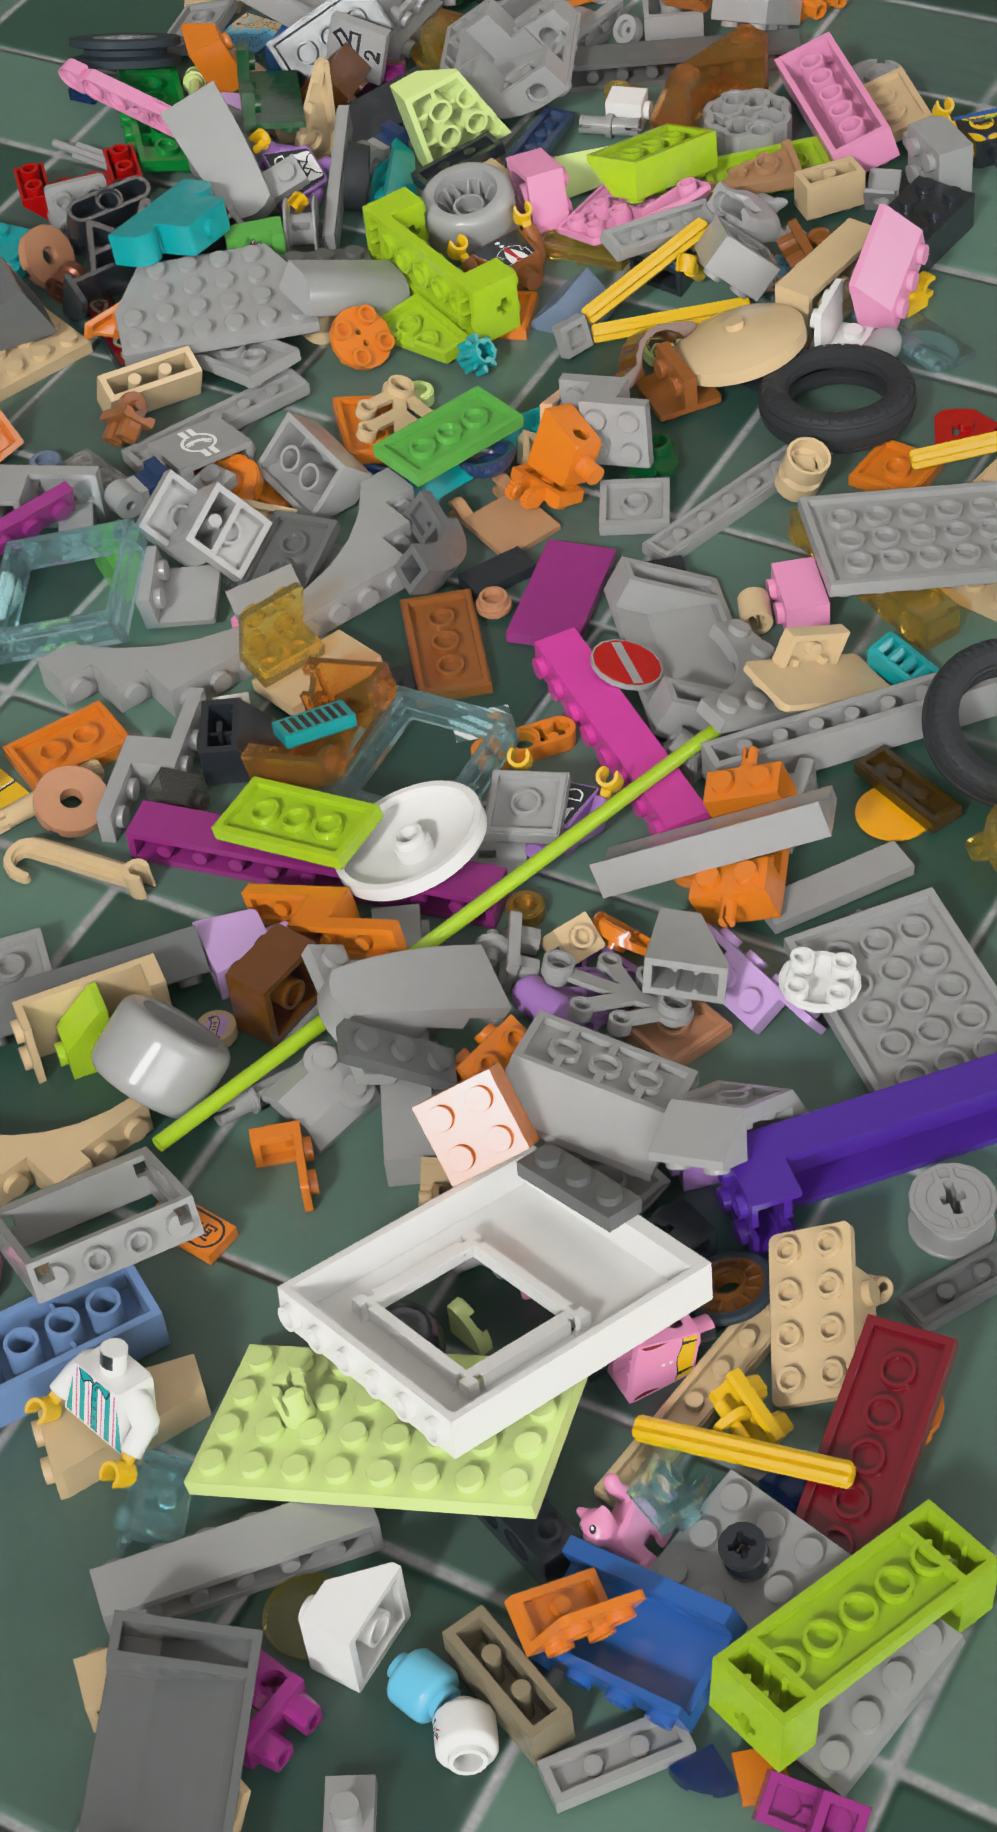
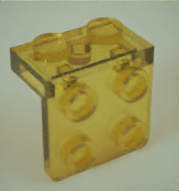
M294 582L287 587H281L273 595L261 602L247 606L239 616V660L265 688L325 654V644L303 622V587L298 582Z

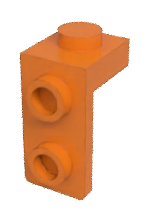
M299 1120L248 1129L256 1168L296 1161L305 1212L314 1211L312 1195L320 1194L316 1169L308 1170L307 1162L315 1161L311 1136L302 1137Z

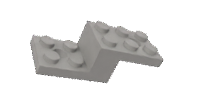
M0 464V518L66 481L73 489L74 496L78 499L74 501V505L93 502L98 527L110 523L111 518L108 505L104 499L105 491L99 466ZM58 521L45 528H58ZM39 534L35 537L24 539L5 554H33Z

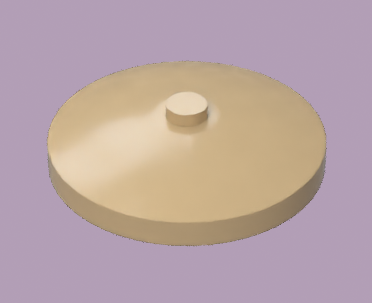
M755 303L728 309L703 320L696 325L697 328L684 339L680 338L674 349L697 377L698 386H730L760 378L788 363L805 345L807 330L803 316L797 309L779 303Z

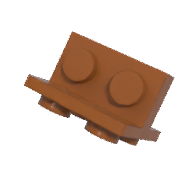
M669 341L656 344V359L653 361L655 373L643 376L634 384L642 398L649 400L651 410L660 421L675 419L678 416L721 403V394L715 387L697 385V377Z

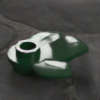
M652 434L654 456L652 466L650 468L629 467V479L655 478L658 473L671 475L677 470L680 463L679 457L675 454L674 442L667 434Z

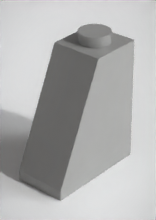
M660 907L645 955L642 993L725 1004L729 963L702 914Z

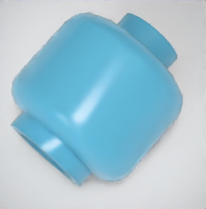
M427 1648L415 1649L409 1654L405 1652L399 1654L387 1670V1676L389 1677L387 1685L388 1699L417 1723L425 1724L432 1722L438 1708L461 1695L460 1689H458L459 1678L457 1671Z

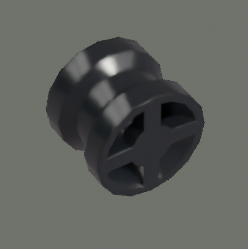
M736 1522L729 1525L721 1533L718 1540V1552L727 1573L734 1580L743 1583L754 1582L761 1579L769 1571L772 1563L771 1551L762 1530L755 1524ZM741 1547V1550L736 1553L737 1549Z

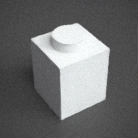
M612 86L605 101L606 115L612 113L616 117L642 118V125H639V127H642L643 130L646 121L651 119L653 112V103L648 101V88Z

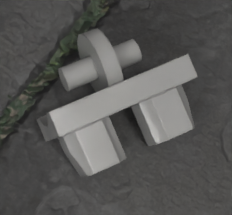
M510 911L508 929L502 931L501 935L498 930L490 929L487 931V934H483L476 939L475 945H482L492 967L496 966L497 962H499L498 980L504 992L509 993L513 982H518L521 978L532 974H539L540 960L522 956L520 953L536 956L541 941V929L522 925V913Z

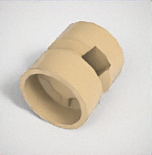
M800 437L793 440L789 444L775 475L774 484L780 495L798 503V497L815 496L831 464L829 449L815 438Z

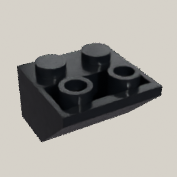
M240 698L201 701L199 756L205 784L249 782L254 776L268 780L281 779L282 742L275 736L272 722L277 721V719Z

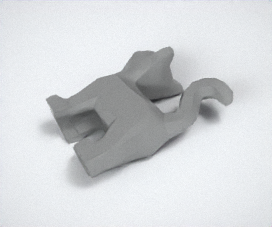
M719 181L706 204L712 214L720 217L726 216L724 220L761 244L776 242V239L791 232L788 225L781 227L777 212L788 203L785 198H773L764 192L754 194L747 190L731 189L724 182Z

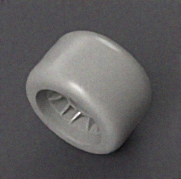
M465 162L450 166L435 175L423 190L421 198L426 206L424 216L426 228L429 232L430 245L436 252L443 254L451 263H462L460 260H453L447 255L449 240L458 247L456 244L458 234H462L468 239L466 250L468 254L516 228L520 229V225L513 221L514 205L519 212L513 185L508 176L493 165L481 162Z
M133 994L124 998L115 1009L93 1047L91 1059L98 1073L119 1091L151 1110L179 1119L215 1091L230 1065L231 1056L225 1043L191 1016L155 998Z

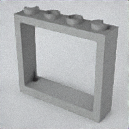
M146 1146L0 1206V1252L38 1304L205 1234L192 1194ZM144 1161L146 1165L145 1172L136 1175L133 1165ZM152 1194L160 1202L158 1206L32 1259L23 1248ZM12 1216L15 1226L8 1228L2 1219ZM48 1263L50 1272L41 1275L36 1267Z

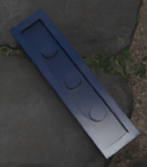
M546 106L506 157L542 148L550 155L574 124L575 112Z

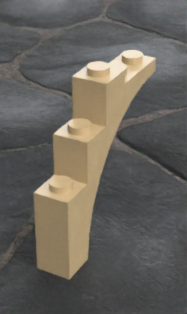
M128 1098L112 1109L78 1124L47 1132L0 1135V1206L22 1195L34 1183L40 1189H44L113 1160L132 1144L141 1141L147 1133L154 1129L149 1109Z

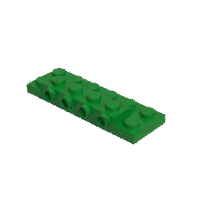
M176 66L117 69L119 81L170 106L185 98ZM117 110V113H120L121 128H124L125 144H133L141 172L157 174L162 171H178L182 173L191 171L189 159L175 138Z

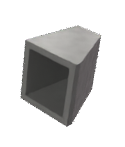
M0 257V351L53 335L57 330L39 297L5 259Z

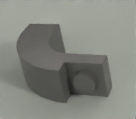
M420 491L402 514L410 521L411 530L419 543H412L393 567L409 595L429 594L440 589L464 560L467 551L466 537L459 520L446 517L431 491Z

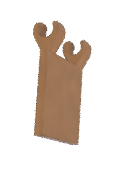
M505 472L492 478V481L497 484L493 486L492 491L498 499L473 513L466 501L460 496L448 502V505L453 509L449 512V518H457L460 524L469 529L497 555L516 546L526 551L561 530V525L540 507L527 510L520 506V500L512 501L505 496L506 486L511 480Z

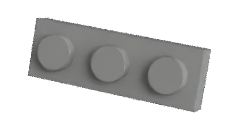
M643 1717L536 1762L540 1777L558 1814L697 1756L696 1745L688 1731L675 1725L671 1731H667L653 1724L646 1717Z

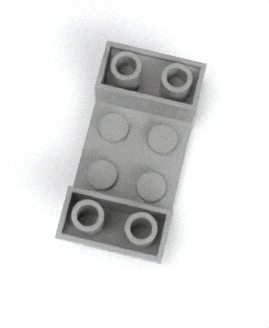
M717 1080L670 1099L648 1150V1160L666 1163V1168L671 1170H685L697 1167L703 1168V1173L707 1175H725L730 1173V1168L747 1161V1132L808 1113V1110L793 1089Z

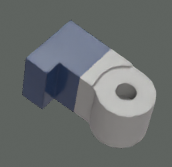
M390 119L381 124V132L367 141L360 140L357 142L370 146L371 175H373V171L379 161L384 162L390 156L391 143L396 137L409 148L407 130Z
M155 456L143 461L144 470L127 479L114 480L107 486L104 499L123 519H131L141 515L163 473L169 470Z

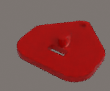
M946 409L938 412L934 417L935 445L997 431V422L974 409ZM959 429V435H952V430Z

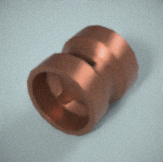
M68 260L59 267L57 273L52 274L45 283L47 293L59 304L63 305L64 275L70 273L74 279L87 273L83 266L75 261Z

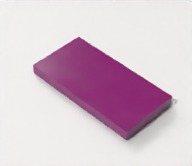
M548 539L506 631L507 642L534 646L535 641L573 627L583 638L610 576L611 568L617 560L616 549Z

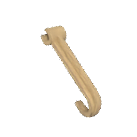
M30 837L16 841L7 849L3 858V867L9 878L22 884L30 883L31 877L28 872L16 867V864L22 859L30 858L126 887L130 895L138 900L148 898L143 884L156 886L149 864L143 859H132L125 863L40 837Z

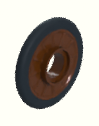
M740 1250L722 1252L707 1258L706 1260L711 1262L713 1299L689 1313V1316L695 1318L707 1314L715 1326H730L747 1321L759 1314L770 1303L768 1260L756 1253ZM725 1284H739L737 1289L732 1292H718Z

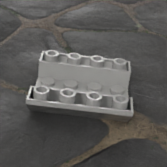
M542 1010L538 1011L514 1050L505 1070L517 1097L540 1139L649 1182L660 1162L649 1161L648 1150L670 1099L697 1089L699 1085V1071Z

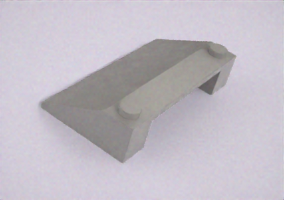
M622 556L608 580L604 592L620 639L643 645L653 651L661 660L663 673L660 682L650 689L638 691L653 735L667 739L676 728L683 726L695 736L710 725L696 712L700 700L717 695L728 689L734 682L736 671L735 663L729 662L717 643L708 636L713 623L732 620L719 582L714 577ZM742 730L727 732L722 735L733 734Z

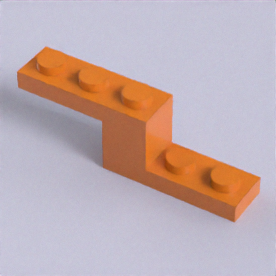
M248 883L241 892L247 909L257 910L264 925H274L276 922L280 923L286 920L288 922L287 928L315 941V944H343L350 960H363L387 953L409 950L399 921L361 918L349 887Z

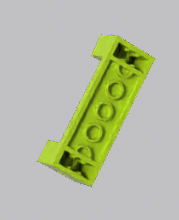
M403 187L362 206L369 255L373 260H389L405 276L412 295L419 293L467 335L477 333L479 340L489 336V340L492 341L521 326L519 313L521 305L517 292L518 276L515 270L510 266L508 267L497 257L465 273L462 269L450 263L443 254L436 252L428 245L429 232L426 228L424 216L426 206L420 196Z
M930 1499L926 1500L715 1655L712 1659L709 1706L778 1773L816 1745L820 1709L939 1618L961 1633L993 1608L997 1585V1557Z

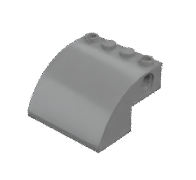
M485 0L447 27L440 69L456 68L499 119L521 116L535 111L558 96H565L572 87L571 78L575 68L574 58L578 48L577 39L580 32L581 13L576 11L566 0H542L514 20L495 0Z

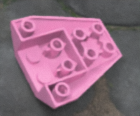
M688 177L680 180L676 187L670 191L666 190L664 194L650 195L646 197V201L632 204L627 203L624 198L613 197L602 183L556 229L561 235L593 246L601 245L602 243L599 240L602 230L702 198L707 199L711 186L708 182Z

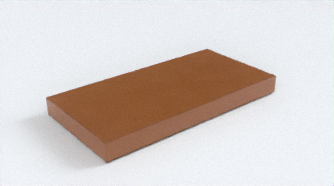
M471 588L400 600L420 705L492 694V682Z

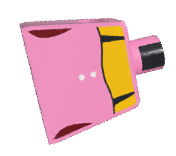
M688 1314L608 1364V1373L629 1404L634 1403L687 1376L695 1367L698 1346L716 1338L715 1325L707 1314L691 1318Z

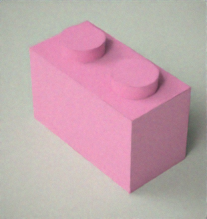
M814 556L771 563V578L765 580V585L770 601H775L773 603V611L776 624H782L784 629L789 627L830 625V602Z

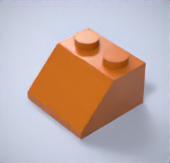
M185 23L181 25L189 57L207 84L214 81L220 93H232L238 90L236 55L232 50L234 44L226 31L221 33L215 23Z

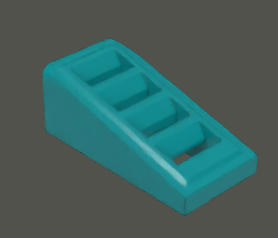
M890 631L870 646L867 651V664L882 679L893 685L939 671L938 667L902 638Z

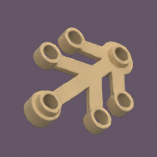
M392 375L383 384L382 393L370 399L358 401L355 415L362 421L358 425L356 437L364 443H373L379 431L393 425L395 433L418 420L407 411V407L421 417L434 410H431L415 397L414 383L411 379L403 375ZM392 404V410L375 418L377 409Z

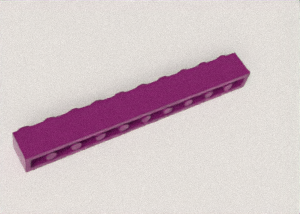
M143 800L125 831L132 859L139 858L151 863L260 884L345 887L335 868L216 839L211 827L222 814ZM468 861L445 881L414 896L392 901H369L356 897L353 894L352 896L355 902L379 907L419 904L421 915L447 920L508 875L505 867ZM510 893L469 924L495 929Z

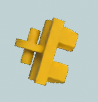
M740 1368L731 1370L726 1374L723 1383L708 1396L714 1405L713 1407L721 1417L713 1426L715 1431L779 1445L793 1430L794 1425L785 1412L778 1410L770 1413L763 1403V1400L768 1396L767 1386L759 1374L745 1376Z

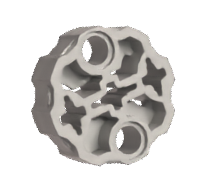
M762 88L729 90L723 92L719 98L709 101L703 109L704 128L716 130L717 156L779 144L786 139H791L792 141L791 103L785 97L777 96L770 90Z

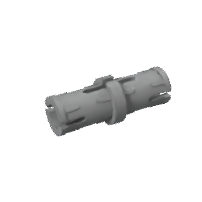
M608 113L606 116L581 114L579 118V125H583L579 127L580 134L605 135L606 138H613L614 135L633 137L642 133V127H639V125H642V118L616 117L615 114Z

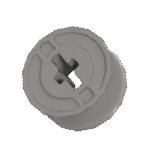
M316 195L312 197L311 212L291 213L287 198L283 199V229L287 252L294 251L295 245L314 244L315 251L322 248L320 213Z
M957 1162L939 1163L924 1169L913 1180L908 1192L911 1210L907 1222L909 1234L919 1248L931 1256L946 1260L964 1259L992 1242L996 1231L994 1213L997 1207V1192L987 1175L969 1165Z

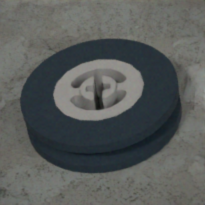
M106 33L69 38V47L83 49L84 54L70 58L87 65L88 69H145L182 64V56L180 54L167 52V47L181 44V36L177 34Z

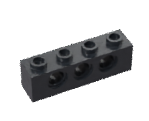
M545 1498L536 1519L476 1515L539 1585L564 1577L571 1562L561 1551L570 1535L582 1539L578 1532Z

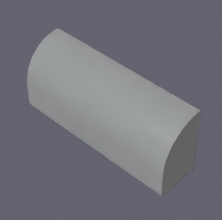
M288 260L278 288L307 317L337 316L344 309L352 306L360 307L363 304L372 306L375 312L382 315L410 297V290L405 276L389 260Z

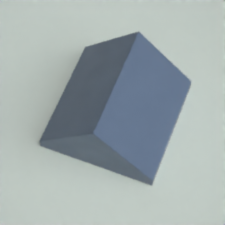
M586 267L559 287L530 322L531 328L554 334L551 328L553 325L568 319L576 313L582 314V308L605 291L606 287ZM618 306L612 309L609 313H607L604 317L598 320L595 324L606 322V320L611 316V314L615 311V309ZM587 322L591 334V325L593 324Z

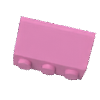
M879 204L848 286L858 324L878 329L888 326L897 330L900 320L905 319L909 308L908 299L911 291L915 292L919 282L918 272L921 264L925 265L928 260L929 246L925 244L922 229L885 204Z

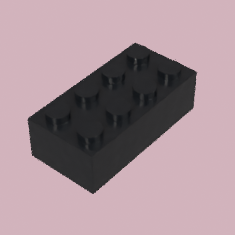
M918 176L888 205L923 231L925 244L929 246V256L926 264H921L918 273L922 271L928 272L973 227L975 193L962 190L957 186H950L935 181L929 177Z

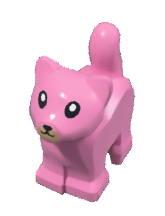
M609 1473L603 1479L604 1486L607 1492L617 1498L618 1501L612 1512L603 1505L599 1508H577L576 1512L581 1519L580 1530L583 1540L597 1547H603L606 1551L649 1569L657 1557L645 1545L655 1537L660 1547L666 1546L673 1534V1530L669 1524L660 1518L656 1508L648 1498L640 1496L630 1486L623 1484L616 1474Z

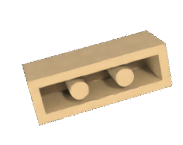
M188 345L97 376V401L102 411L118 407L119 399L123 394L135 391L144 396L148 406L147 412L201 394L203 370Z

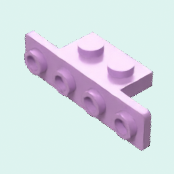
M707 923L715 940L727 951L724 956L729 963L724 1005L747 1027L759 1035L786 1005L820 1035L827 1030L817 1020L821 1013L799 1009L785 999L779 989L778 974L775 973L772 978L768 976L764 970L769 965L751 949L744 954L738 948L743 942L728 928L723 927L718 931L711 924Z

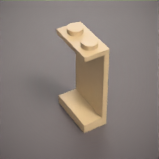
M154 953L12 1002L17 1019L11 1020L10 1025L17 1044L23 1042L25 1044L18 1047V1051L25 1070L34 1069L39 1084L47 1081L40 1058L55 1053L53 1043L60 1041L56 1024L87 984L96 982L107 1008L109 1019L119 1003L127 996L133 994L146 995L172 1006L166 980Z

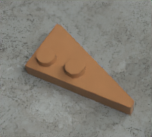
M786 139L781 142V149L774 153L768 154L764 151L758 154L756 158L747 160L727 171L728 178L722 180V182L731 189L747 190L754 194L789 190L794 188V172L802 170L791 139ZM713 180L708 181V183H710L711 190L706 199L707 201H709V199L711 198L713 194L712 191L717 185Z

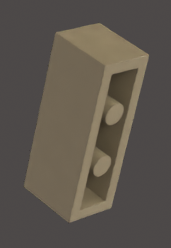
M482 1604L442 1632L448 1663L457 1671L458 1675L476 1697L491 1706L495 1711L496 1721L535 1768L537 1767L536 1761L555 1754L575 1739L571 1708Z

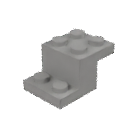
M563 373L559 378L561 405L573 404L601 439L602 445L596 463L650 468L654 462L649 400L630 398L629 379L627 377Z
M169 469L163 473L133 530L154 545H157L158 548L185 567L209 563L232 581L238 582L243 579L273 522L219 482L197 489L173 470Z

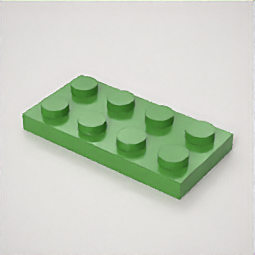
M477 385L373 445L374 456L420 487L524 426L523 415Z

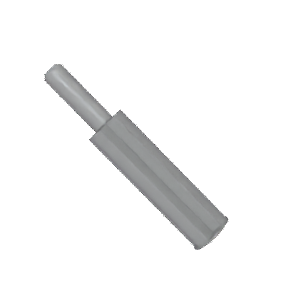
M56 138L53 139L52 146L72 153L71 158L107 170L102 149L79 141L74 145Z

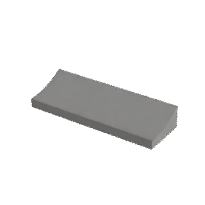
M832 785L608 847L602 861L590 864L589 866L604 899L692 875L707 869L725 866L832 836L837 797Z

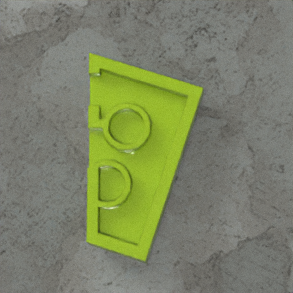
M419 293L413 294L381 315L395 339L394 345L445 364L457 358L460 351L457 348V344L465 341L466 337L469 336Z

